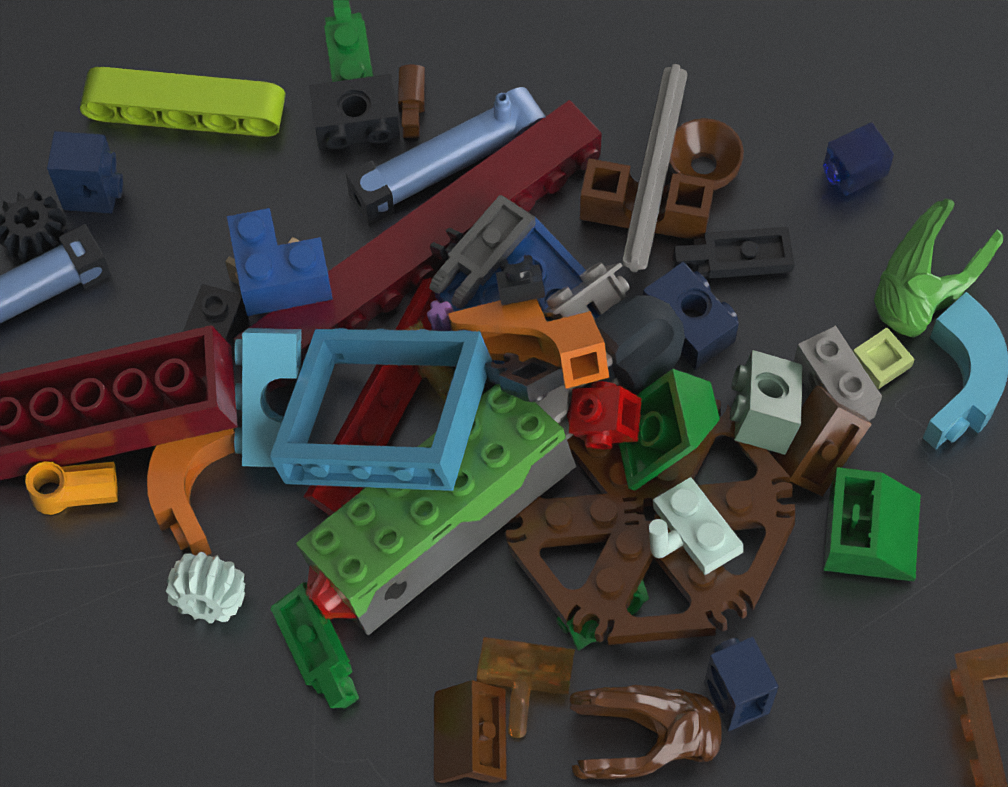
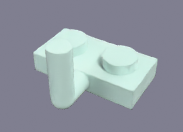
M691 477L653 499V508L661 517V519L653 520L649 524L650 550L654 557L663 558L683 546L703 574L706 575L743 553V543Z

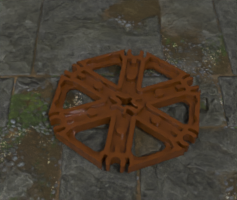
M716 399L720 420L700 445L635 491L628 489L619 443H612L611 449H593L586 447L584 440L572 435L567 439L572 456L602 494L552 499L538 497L507 522L522 524L519 529L506 530V539L510 553L565 625L574 616V632L579 634L587 621L594 620L599 624L595 631V639L600 643L606 639L609 627H613L612 632L607 637L608 645L715 636L716 628L721 631L727 630V620L722 615L724 610H735L742 619L747 616L745 601L750 605L752 611L754 610L795 526V504L782 505L777 502L780 498L792 497L793 488L790 483V476L767 449L734 440L735 421L730 420L731 407L727 405L725 413L721 416V401ZM720 435L732 438L757 468V474L750 480L698 485L732 530L763 528L765 530L766 536L749 570L741 575L729 573L723 565L704 575L683 546L663 558L654 557L650 550L649 524L652 521H645V516L641 515L644 513V507H653V499L690 477L693 480L695 479L715 438ZM654 510V512L656 513L654 516V520L661 519L658 513ZM607 542L586 583L581 588L575 590L565 588L540 556L541 548ZM653 558L691 604L687 611L680 614L635 617L627 611L634 593L637 591ZM709 618H712L714 625L709 622Z

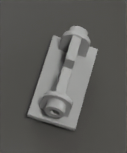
M599 262L584 271L579 276L583 281L572 290L568 286L564 287L546 300L549 307L542 311L544 317L552 316L554 320L588 312L590 310L586 305L589 303L592 304L598 315H601L610 307L622 301L626 297L625 292L629 290V285L622 276L616 277L614 275V272L622 267L621 263L604 266L602 262Z

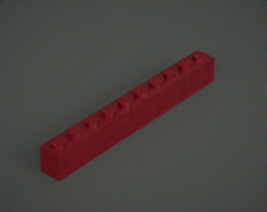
M568 100L329 270L328 276L333 300L272 311L249 328L301 329L302 368L315 329L343 328L347 330H365L370 320L382 312L388 313L395 309L406 294L420 286L422 280L434 278L445 262L432 255L430 245L435 242L446 249L450 243V238L446 233L448 228H452L465 236L499 195L504 196L529 212L539 198L548 192H557L567 182L568 177L578 170H586L589 158L598 160L601 154L602 133ZM242 333L233 338L234 343L236 339H242ZM275 379L269 382L266 390L268 393H271L278 387L290 385L296 379Z

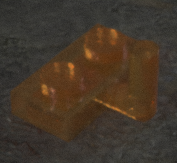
M484 637L477 669V681L513 687L508 733L512 737L520 738L525 736L527 732L531 690L569 695L575 649Z

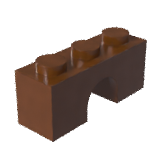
M589 158L580 197V220L629 228L639 184L630 174V165ZM673 173L671 183L664 186L654 233L691 240L703 238L707 230L715 181Z

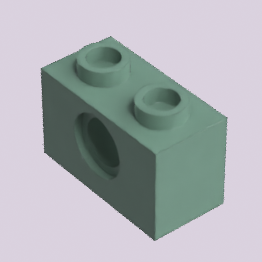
M752 350L745 366L738 365L732 379L731 389L737 391L730 411V420L735 421L734 440L785 455L801 426L802 364Z

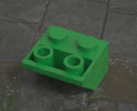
M837 467L830 486L824 571L915 581L921 495L882 472Z

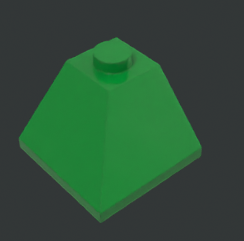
M671 369L637 394L638 397L642 398L638 442L619 443L628 489L637 490L692 452L718 423L720 418L710 381Z

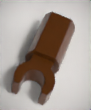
M409 64L399 67L398 108L399 112H402L403 138H420V113L425 111V67Z

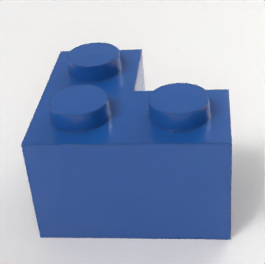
M270 208L227 216L238 280L247 316L333 300L321 237L278 245Z

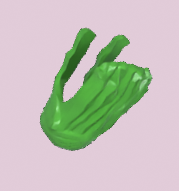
M945 198L943 201H937L919 217L912 228L906 233L904 239L898 244L888 262L886 270L880 277V283L874 298L878 316L886 325L902 335L912 338L921 335L931 322L933 313L955 302L976 281L1003 243V234L997 229L984 247L976 252L960 274L942 277L931 274L934 240L954 208L955 203L951 199Z

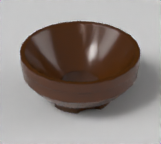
M700 118L685 122L676 129L669 169L672 174L714 180V190L719 189L730 183L740 170L744 153L742 141L730 126L721 121ZM706 157L714 162L716 168L711 173L700 174L694 171L691 163L696 158Z

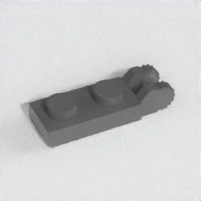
M499 195L448 254V260L431 280L429 288L437 294L443 293L454 280L458 270H460L468 277L456 289L451 303L459 309L465 307L469 300L474 297L479 286H484L500 267V262L507 259L535 226V217L504 196Z

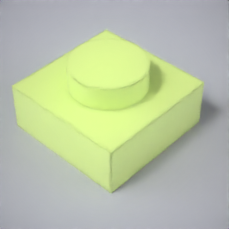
M888 327L853 350V353L877 389H880L911 368L915 360Z

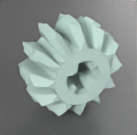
M199 552L197 556L184 554L181 560L176 561L174 568H171L166 589V592L169 594L168 602L172 606L178 607L180 614H189L193 616L194 620L200 618L208 623H213L215 619L226 622L230 616L236 615L238 607L242 605L245 596L244 588L246 584L243 582L245 574L238 569H234L233 562L220 560L218 555L211 557L207 556L204 552Z

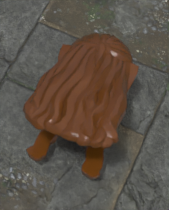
M644 685L596 688L574 692L570 695L571 705L569 709L578 714L629 718L659 735L656 744L642 757L577 760L578 765H572V772L580 779L636 778L650 774L666 763L677 759L686 758L697 762H707L712 760L720 750L721 717L708 697L686 692L683 689L671 690L659 686Z

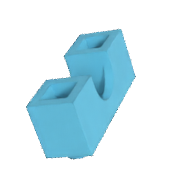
M248 328L242 333V339H236L235 364L236 366H242V383H236L235 386L236 410H242V427L235 429L234 448L236 454H242V466L275 467L270 459V454L284 416L275 413L270 408L266 400V389L269 382L275 379H296L301 371V329Z

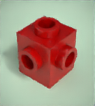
M603 381L592 382L590 388L573 389L572 402L567 412L569 433L584 440L586 447L600 450L611 449L612 443L638 442L642 398L621 386Z

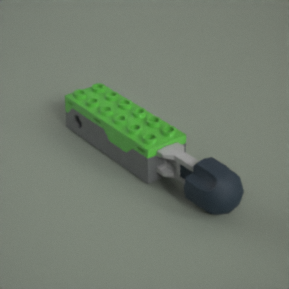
M636 295L613 305L595 319V323L605 343L609 378L598 381L614 383L630 392H641L669 372L680 358L685 339L683 323L670 304L654 296ZM592 382L567 389L562 385L549 392L544 399L535 402H526L501 391L500 384L493 386L481 396L453 491L366 487L296 543L309 566L305 595L315 603L325 619L352 618L367 635L371 634L576 467L567 441L573 435L569 433L567 412L572 402L573 389L590 388ZM436 432L418 447L431 448Z

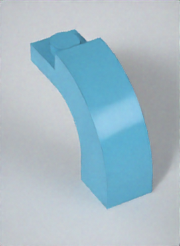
M967 292L936 319L930 336L936 344L954 359L963 377L962 391L929 421L923 439L935 450L947 439L951 443L955 442L969 426L979 433L992 417L1007 382L1008 351L1001 330L988 311Z

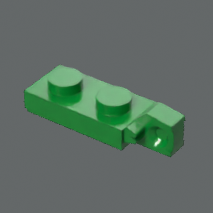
M333 0L335 16L325 17L326 25L324 26L332 82L372 77L365 21L362 20L361 13L351 14L349 0Z
M303 582L273 604L270 609L306 685H312L318 694H324L330 708H347L359 699L353 680L348 676L352 673L351 665L348 663L350 661L330 619H325L315 603L305 595L307 583Z

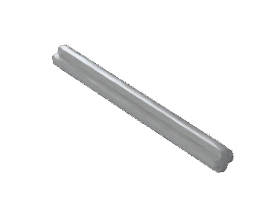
M678 64L666 67L662 74L622 258L623 266L630 268L632 272H638V269H645L649 261L688 76L687 71L680 69Z

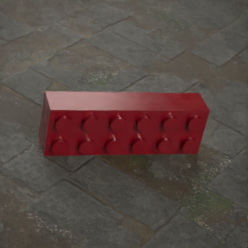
M212 325L0 374V480L25 475L34 465L44 461L54 462L61 467L237 428L232 347Z

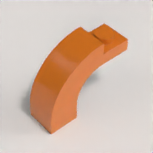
M233 428L156 445L149 463L147 474L148 497L160 530L163 531L170 527L180 550L189 547L191 553L195 556L199 552H204L206 555L212 552L190 506L191 489L195 479L204 468L235 452V432Z

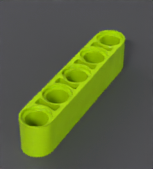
M94 67L87 72L80 111L86 117L102 122L270 137L279 133L286 93L280 86L269 82Z

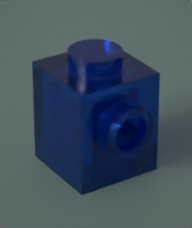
M870 122L829 142L823 168L829 181L834 185L838 184L844 195L847 196L887 176L894 153L874 124Z

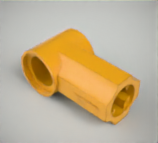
M44 461L30 468L26 475L25 483L32 504L37 511L43 514L54 515L72 506L118 502V486L114 461L62 467L54 462ZM56 483L59 485L52 493L41 494L38 492L44 484Z

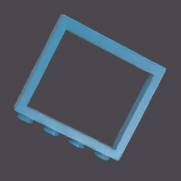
M315 329L270 454V459L285 484L453 491L487 379L485 363L492 362L481 332L468 330L429 331L425 329ZM334 365L456 366L432 447L307 444Z

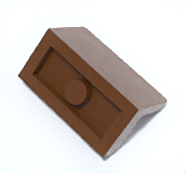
M817 385L801 407V426L786 454L772 451L771 455L790 476L791 482L823 497L832 483L836 468L844 466L872 423L860 413L838 403L826 389Z
M470 680L435 692L434 781L446 783L464 777L490 783L506 780L505 689Z

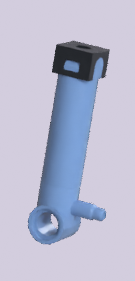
M524 87L512 89L507 93H499L496 95L493 108L377 167L370 161L346 173L349 196L370 226L393 214L395 204L494 154L546 116L529 91Z
M86 224L58 237L61 243L60 246L0 275V323L79 283L83 285L84 289H87L111 276L105 257Z

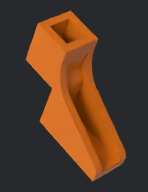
M533 299L507 305H501V300L448 313L451 331L468 330L481 332L492 360L504 361L503 354L514 353L519 356V361L522 362L535 357L561 367L565 389L609 378L605 343L590 311L547 322L538 300Z

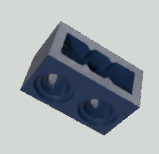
M754 637L741 642L738 638H732L717 645L713 649L714 654L710 655L704 684L729 732L769 714L779 686Z

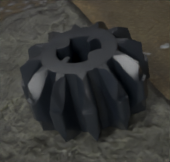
M36 190L29 199H25L18 192L17 202L14 204L3 201L2 209L4 213L0 214V245L3 246L7 256L11 259L19 256L21 262L24 263L30 261L33 256L38 257L58 247V242L60 241L58 237L67 233L65 228L67 219L64 211L58 208L57 202L51 196L43 199Z

